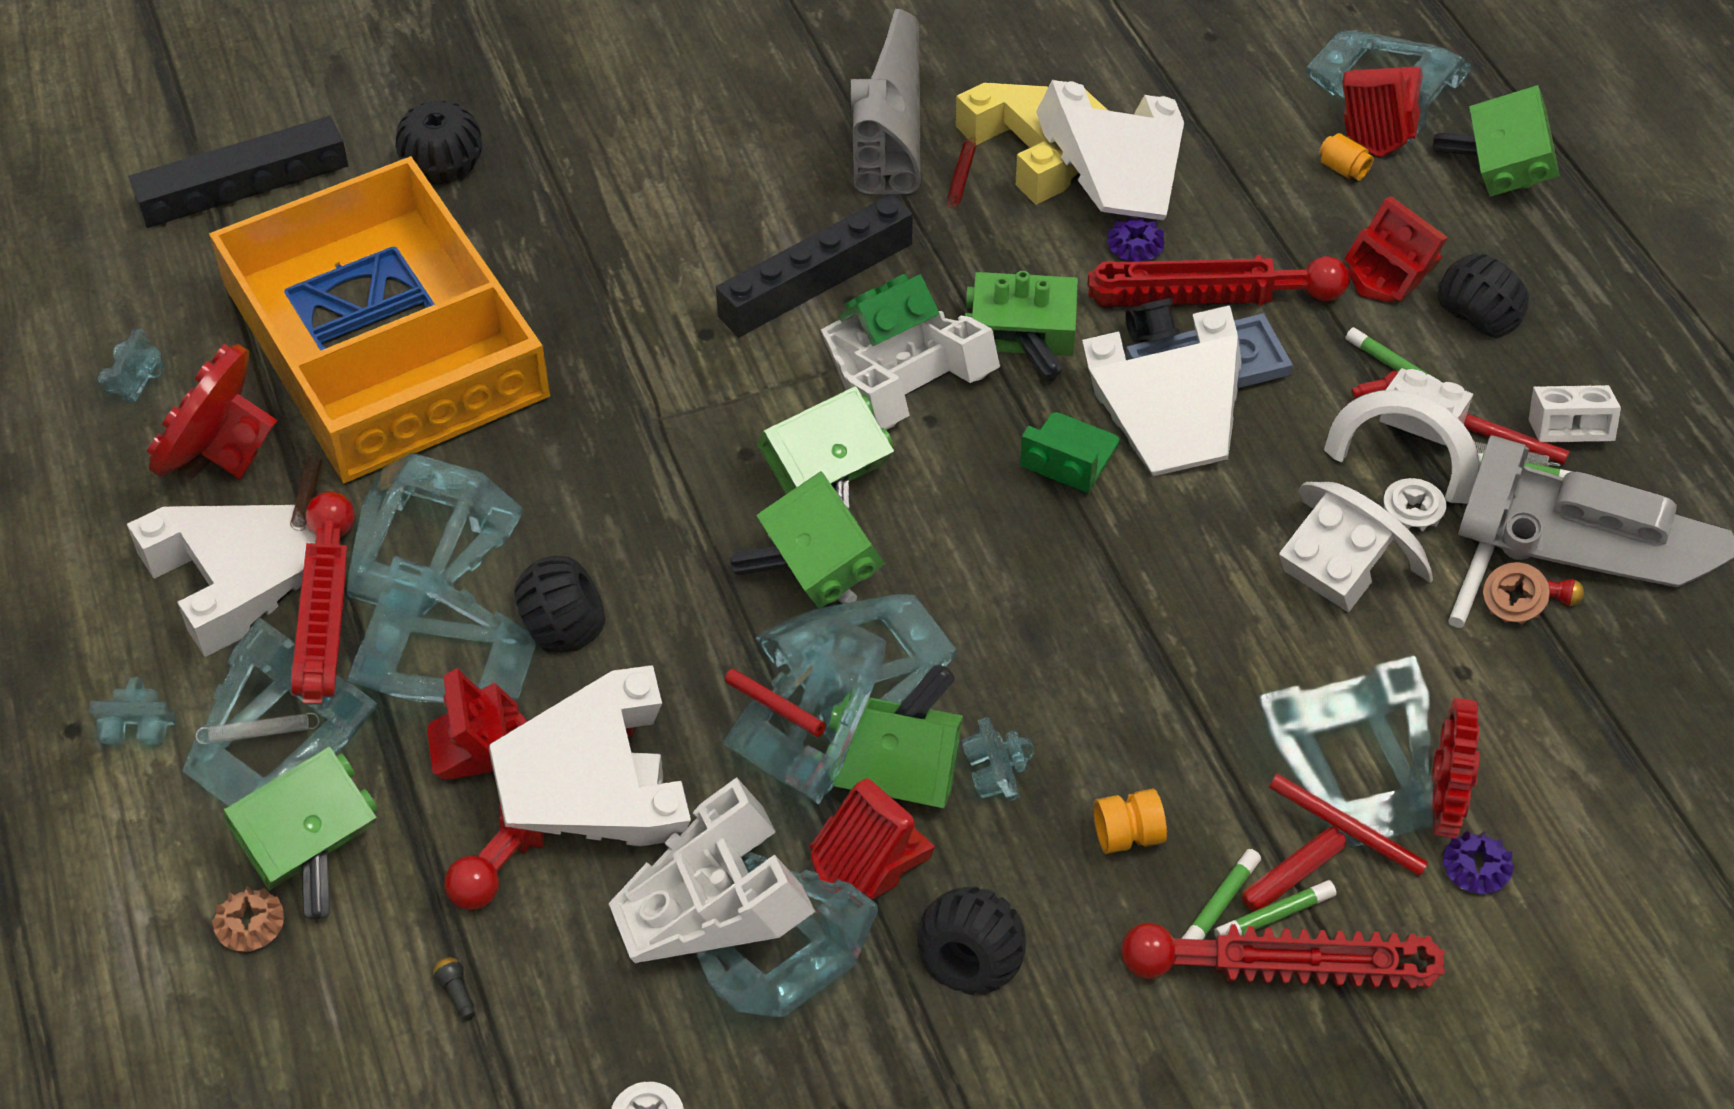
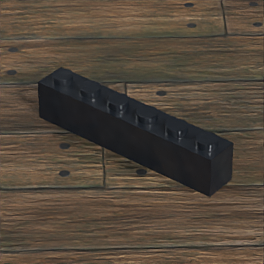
M330 115L132 174L128 178L145 225L149 228L346 168L349 165L343 139Z
M890 194L716 286L718 318L740 338L912 245L913 213Z

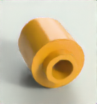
M1337 133L1333 137H1327L1319 151V154L1322 155V164L1349 180L1352 178L1358 181L1362 180L1369 172L1374 157L1368 154L1367 148L1341 133Z

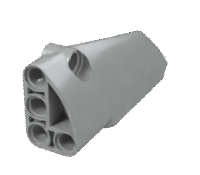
M901 9L894 10L887 38L871 79H851L854 184L856 189L864 194H909L916 191L921 183L919 22L915 16Z
M1493 435L1489 438L1458 533L1460 536L1500 547L1513 559L1524 560L1534 557L1673 587H1680L1692 582L1734 559V535L1731 530L1676 515L1677 505L1671 499L1586 473L1569 472L1563 478L1529 468L1525 465L1529 448L1525 447L1526 445ZM1515 535L1523 536V537H1526V538H1528V539H1520V538L1516 537Z

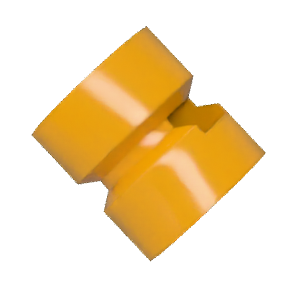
M1154 788L1129 794L1126 802L1119 795L1094 800L1093 816L1096 833L1105 854L1127 851L1131 848L1133 841L1139 846L1145 847L1166 842L1167 826L1164 809L1160 797Z

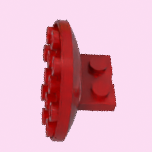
M224 343L212 361H207L202 366L194 379L199 384L195 389L191 388L179 405L181 409L176 406L171 409L162 423V426L166 428L164 435L159 433L148 447L146 452L151 455L149 458V471L162 478L183 467L201 453L238 479L243 477L258 454V448L265 442L278 421L241 396L247 376L249 350L240 344L229 347Z

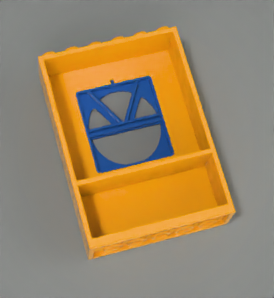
M411 156L209 233L226 290L343 484L550 397L543 345ZM372 276L368 304L365 308L328 293L332 288L345 281ZM387 278L397 280L412 288L383 300ZM420 303H424L426 307L331 347L325 348L321 344ZM316 306H321L342 316L315 328L312 325Z

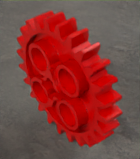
M1454 697V700L1451 702V708L1448 710V719L1444 718L1439 749H1434L1431 773L1432 784H1434L1431 812H1433L1432 819H1434L1433 834L1436 836L1454 839L1459 836L1463 817L1466 818L1468 814L1471 788L1476 787L1479 751L1476 750L1479 739V715H1477L1478 706L1475 700Z

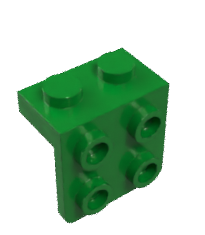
M905 273L845 303L844 305L847 310L838 316L841 322L858 315L872 346H876L940 313L922 275L919 274L909 279Z
M1055 412L1049 416L1041 430L1028 426L1023 433L1020 466L1090 493L1117 450L1119 437L1108 431Z

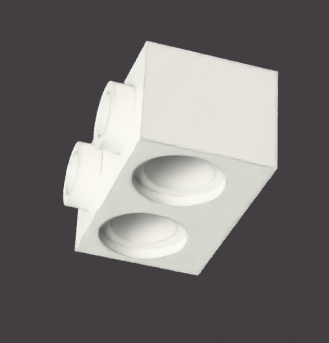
M1609 385L1533 387L1529 422L1539 442L1615 441L1621 407Z

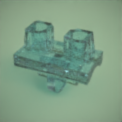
M143 328L134 329L127 341L117 343L113 350L116 361L112 368L102 369L98 376V381L107 393H119L126 403L136 402L148 379L158 378L163 373L165 364L160 359L162 353L148 342Z
M131 677L126 689H114V701H91L89 712L97 719V738L102 743H124L126 724H138L136 740L140 743L154 745L163 744L167 725L176 724L177 713L169 711L166 702H144L157 701L158 693L157 689H145L141 677Z
M989 716L977 720L980 732L961 740L964 752L972 766L988 759L991 763L990 766L972 773L976 790L982 798L1002 792L1009 801L1021 797L1011 766L1014 765L1017 772L1027 770L1026 761L1030 760L1035 753L1033 742L1029 738H1018L1016 731L1006 733V742H1003L1001 734L994 730Z

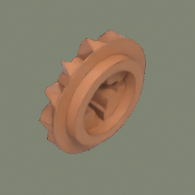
M1519 562L1507 563L1496 568L1486 579L1483 590L1484 601L1491 615L1495 614L1504 623L1511 621L1519 622L1522 625L1527 620L1539 617L1544 608L1548 606L1550 593L1545 576L1535 567ZM1520 581H1522L1523 595L1527 598H1519L1517 603L1511 606L1510 594L1506 593V591H1514L1516 586H1519Z
M246 886L244 892L236 895L229 892L228 899L223 904L216 905V915L212 920L217 939L225 947L240 952L253 951L266 946L276 938L284 923V911L278 897L271 895L265 887L259 891L252 890ZM247 908H251L254 916L251 917V923L248 924V930H246L240 918L244 917Z

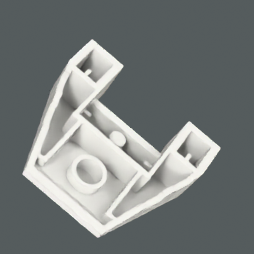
M1052 80L1036 110L1042 131L1050 143L1056 141L1062 149L1063 154L1061 158L1067 166L1073 164L1079 172V183L1099 210L1107 213L1164 220L1168 211L1184 121L1175 99L1165 96L1144 95L1134 115L1092 108L1084 85L1071 81Z
M1230 305L1193 314L1198 344L1126 360L1119 331L1082 340L1095 396L1109 411L1116 426L1120 427L1124 432L1129 444L1152 476L1228 460L1234 420L1233 410L1237 398V382L1242 362L1238 334Z
M939 311V315L876 346H872L858 315L843 322L838 320L821 329V333L845 389L848 390L856 386L861 396L865 395L871 402L874 410L873 416L880 428L887 430L894 427L897 422L910 416L905 394L948 371L971 383L985 378L988 373L998 369L1000 364L992 329L967 316L961 315L958 317V321L947 319L944 316V312Z
M295 505L161 507L127 524L136 551L154 579L193 560L209 584L208 587L177 602L186 628L204 657L241 640L251 631L250 625L264 613L267 615L272 613L278 607L277 601L291 589L296 591L302 586L306 543H316V535L309 530L307 523L303 527H296L303 525V523H298L295 526L291 523L290 525Z
M653 665L611 671L489 745V753L505 827L559 835L561 831L586 835V839L601 841L603 837L627 841V845L634 846L665 843L674 832L681 836L687 830L691 819L682 782L676 781L639 787L626 733V728L654 724L662 705Z
M737 777L703 801L694 810L693 814L697 818L681 836L674 832L665 842L669 849L653 866L646 862L609 902L629 957L634 963L780 938L815 912L802 884L775 855L748 873L741 857L754 847L762 844L764 840L775 833V830L764 807Z

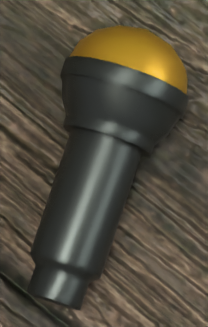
M451 957L444 958L435 965L433 978L437 984L448 991L458 1014L462 1016L463 1020H470L476 1013L473 1009L474 1004L463 983L464 968L457 959Z

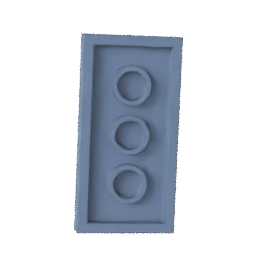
M1264 313L1234 320L1242 360L1237 388L1291 375L1293 364ZM1196 330L1127 346L1125 357L1127 360L1198 344Z

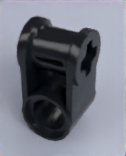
M1172 297L1144 303L1126 310V326L1132 340L1153 341L1180 334L1179 328H1175L1170 306L1173 304Z

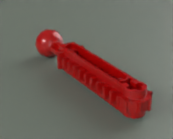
M1256 255L1255 259L1146 262L1107 261L1102 262L1093 272L1088 273L1087 286L1089 287L1088 296L1094 298L1095 302L1103 307L1136 306L1171 297L1173 298L1172 305L1257 303L1258 306H1262L1263 302H1272L1273 290L1306 289L1307 293L1316 300L1329 302L1338 299L1349 286V271L1343 262L1330 256L1314 259L1308 264L1306 270H1274L1273 259H1262L1260 255Z
M334 491L320 493L312 498L305 512L309 530L316 535V543H306L291 680V696H303V704H323V697H335L347 567V545H340V538L351 531L356 515L352 502L343 494Z
M634 727L626 728L628 737L633 736ZM500 804V831L478 856H464L450 865L444 877V889L447 897L456 907L467 911L478 910L487 906L493 901L499 889L500 879L497 872L516 850L524 854L530 846L542 848L544 846V832L505 827Z
M1148 922L1131 928L1124 936L1120 949L1122 961L1127 969L1137 977L1145 979L1160 978L1168 973L1173 965L1214 967V972L1224 973L1227 983H1232L1238 973H1242L1246 983H1251L1255 974H1260L1263 983L1269 984L1273 975L1278 974L1281 984L1284 985L1289 983L1292 975H1296L1299 985L1307 984L1309 977L1314 976L1317 986H1323L1327 978L1332 977L1335 987H1341L1346 977H1349L1354 988L1360 987L1364 978H1368L1371 988L1379 987L1382 979H1386L1389 989L1397 988L1401 981L1406 985L1407 990H1413L1418 987H1423L1424 989L1431 987L1432 982L1444 975L1446 971L1443 968L1444 950L1439 949L1437 944L1432 941V937H1416L1415 934H1409L1405 941L1401 943L1397 933H1391L1387 941L1382 942L1379 932L1372 933L1369 941H1364L1362 933L1356 931L1351 941H1347L1343 931H1337L1333 940H1329L1325 930H1320L1317 932L1315 939H1311L1307 929H1302L1297 938H1292L1289 928H1284L1280 937L1275 938L1271 928H1266L1262 937H1257L1253 926H1248L1244 936H1240L1236 924H1231L1227 929L1226 935H1218L1215 940L1173 938L1170 931L1163 926ZM1416 952H1418L1420 960L1427 962V966L1419 970V972H1417L1415 964L1403 963L1397 967L1399 960L1409 959Z

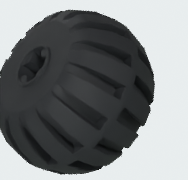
M435 100L432 103L426 101L421 103V106H414L403 116L396 130L395 147L399 159L402 160L411 156L429 182L443 183V181H448L449 183L456 181L457 177L462 178L473 169L481 154L482 134L474 116L463 106L451 101L446 103L445 100Z
M1474 253L1458 259L1449 266L1439 285L1438 300L1440 305L1454 314L1455 317L1462 316L1463 321L1469 319L1473 328L1480 330L1490 337L1497 338L1510 333L1521 324L1528 310L1529 293L1523 281L1508 266L1491 256Z
M568 556L541 558L526 568L518 578L515 585V600L519 614L531 637L545 651H577L590 641H594L603 630L605 614L599 592L586 569L574 558Z
M961 887L952 889L939 896L923 913L917 932L919 956L927 973H933L935 975L934 980L940 984L944 983L950 989L960 990L970 995H974L975 991L984 995L1000 989V986L1006 985L1020 970L1026 951L1025 930L1016 909H1010L1011 903L1002 896L1000 899L995 897V892L986 888L980 890L979 887Z

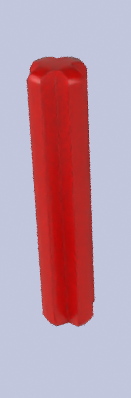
M1334 826L1328 827L1245 889L1241 898L1243 904L1251 912L1268 906L1345 847L1346 842L1344 834Z

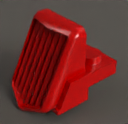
M1402 67L1345 72L1342 86L1345 99L1344 120L1347 137L1367 148L1369 154L1379 158L1401 148L1407 143L1408 139H1416L1421 112L1418 105L1423 77L1421 68Z
M1392 196L1385 198L1368 228L1360 231L1344 258L1349 263V276L1358 294L1362 297L1383 302L1402 301L1405 296L1420 285L1424 276L1438 265L1442 258L1439 252L1448 237Z
M456 668L443 675L446 692L443 695V701L448 713L433 720L427 727L432 771L438 778L443 780L494 772L489 745L528 722L519 713L518 703L495 682L480 689Z
M865 778L853 786L835 815L829 817L815 840L810 843L809 848L811 849L810 857L814 870L823 889L850 897L861 895L869 902L896 887L902 873L930 859L935 845L914 828V819L904 808L872 780Z

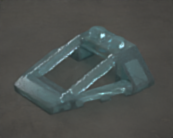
M1350 30L1339 31L1306 67L1305 74L1332 95L1338 93L1344 98L1342 86L1344 73L1350 71L1351 67L1367 49L1422 56L1414 65V67H1420L1423 74L1418 99L1421 112L1417 135L1425 126L1429 104L1446 84L1457 88L1472 70V64L1464 57L1433 44ZM1408 139L1406 144L1409 145L1413 139Z
M414 453L395 461L382 469L364 499L349 569L348 597L421 618L454 589L453 583L468 569L473 572L482 564V557L493 547L498 549L508 540L523 514L522 507L481 472ZM411 495L454 507L426 576L375 561L397 509L402 511ZM469 516L471 531L480 534L446 569L466 519Z
M394 556L362 645L358 649L347 681L410 701L444 703L443 695L446 694L444 679L396 672L410 632L493 643L480 683L474 684L478 688L483 689L495 682L517 702L536 645L530 632L498 611L492 614L474 602L475 596L465 589L459 592L443 582L445 576L433 568ZM425 593L483 626L416 616Z
M895 594L814 609L756 635V640L776 668L786 663L817 705V718L826 723L824 734L832 745H834L836 731L830 730L832 711L835 705L840 706L848 693L859 695L858 687L911 673L880 698V700L902 704L935 664L939 663L946 666L957 656L955 646L917 597L907 594ZM882 619L910 656L848 673L821 637V634Z
M835 615L801 650L804 658L788 675L781 671L772 680L771 683L775 687L772 691L787 700L810 673L799 707L813 715L831 663L856 675L848 703L839 721V729L833 742L830 743L826 755L809 745L807 747L804 746L803 743L807 731L794 723L789 737L771 725L768 721L775 712L755 700L744 710L722 744L778 781L819 805L824 795L832 789L835 779L843 767L854 733L882 667L886 641Z
M259 617L233 649L228 661L231 667L223 685L218 684L213 699L216 700L207 724H202L200 728L224 725L254 666L269 676L274 682L228 723L229 725L255 721L287 691L291 693L295 643ZM337 675L334 697H323V704H306L327 719V721L266 777H261L224 749L233 740L223 741L222 738L221 742L209 743L208 729L199 730L197 739L194 741L182 771L226 805L230 806L329 746L336 755L353 738L378 706V703L350 682L343 680ZM295 696L303 701V696Z
M1415 656L1376 665L1367 675L1303 692L1300 691L1299 686L1258 697L1273 742L1287 765L1307 791L1387 838L1429 827L1433 824V812H1431L1432 776L1429 773L1428 764L1430 731H1427V710H1429V694ZM1405 706L1413 772L1384 716ZM1368 720L1401 788L1346 803L1314 734ZM1294 738H1297V740H1298V742H1299V744H1300V746H1301V748H1302V750H1303V753H1302V751L1300 750V748H1299V746L1297 745V743L1295 742ZM1339 830L1344 834L1346 842L1351 848L1363 845L1360 841Z
M747 852L741 857L748 873L769 859L752 852ZM806 869L802 874L789 870L802 884L807 896L824 902L816 908L821 925L811 915L797 925L812 941L766 975L744 958L733 946L696 952V955L712 991L735 1011L784 1017L855 965L878 913L877 904L850 883L837 880L832 884L820 880L818 873ZM715 953L730 968L727 972L723 968Z

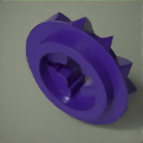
M1127 217L1124 223L1115 221L1113 229L1109 230L1108 246L1116 256L1126 261L1145 262L1152 260L1164 248V230L1157 229L1155 221L1146 223L1143 217L1138 221H1133L1130 217ZM1130 235L1133 237H1138L1139 235L1143 236V240L1140 238L1130 240Z
M1467 830L1461 837L1452 838L1443 855V866L1448 877L1458 887L1471 893L1490 894L1499 891L1507 885L1514 870L1512 852L1506 851L1503 847L1502 839L1495 841L1487 837L1485 831L1475 835ZM1482 852L1485 863L1478 873L1475 872L1476 866L1474 865L1475 861L1473 858L1476 853Z

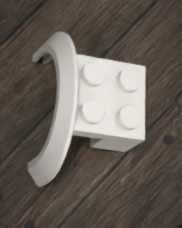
M1401 368L1386 390L1365 394L1356 398L1341 410L1332 423L1324 451L1334 460L1343 462L1347 456L1355 430L1366 420L1381 415L1379 422L1447 446L1452 461V475L1445 500L1450 503L1468 504L1479 471L1477 449L1470 433L1464 426L1474 394L1464 391V388L1456 383H1442L1428 378L1422 371Z
M1305 482L1299 489L1301 500L1313 508V510L1279 553L1285 572L1349 613L1372 583L1371 568L1394 540L1406 554L1411 571L1430 583L1433 581L1428 559L1419 541L1400 521L1381 506L1359 492L1338 483Z

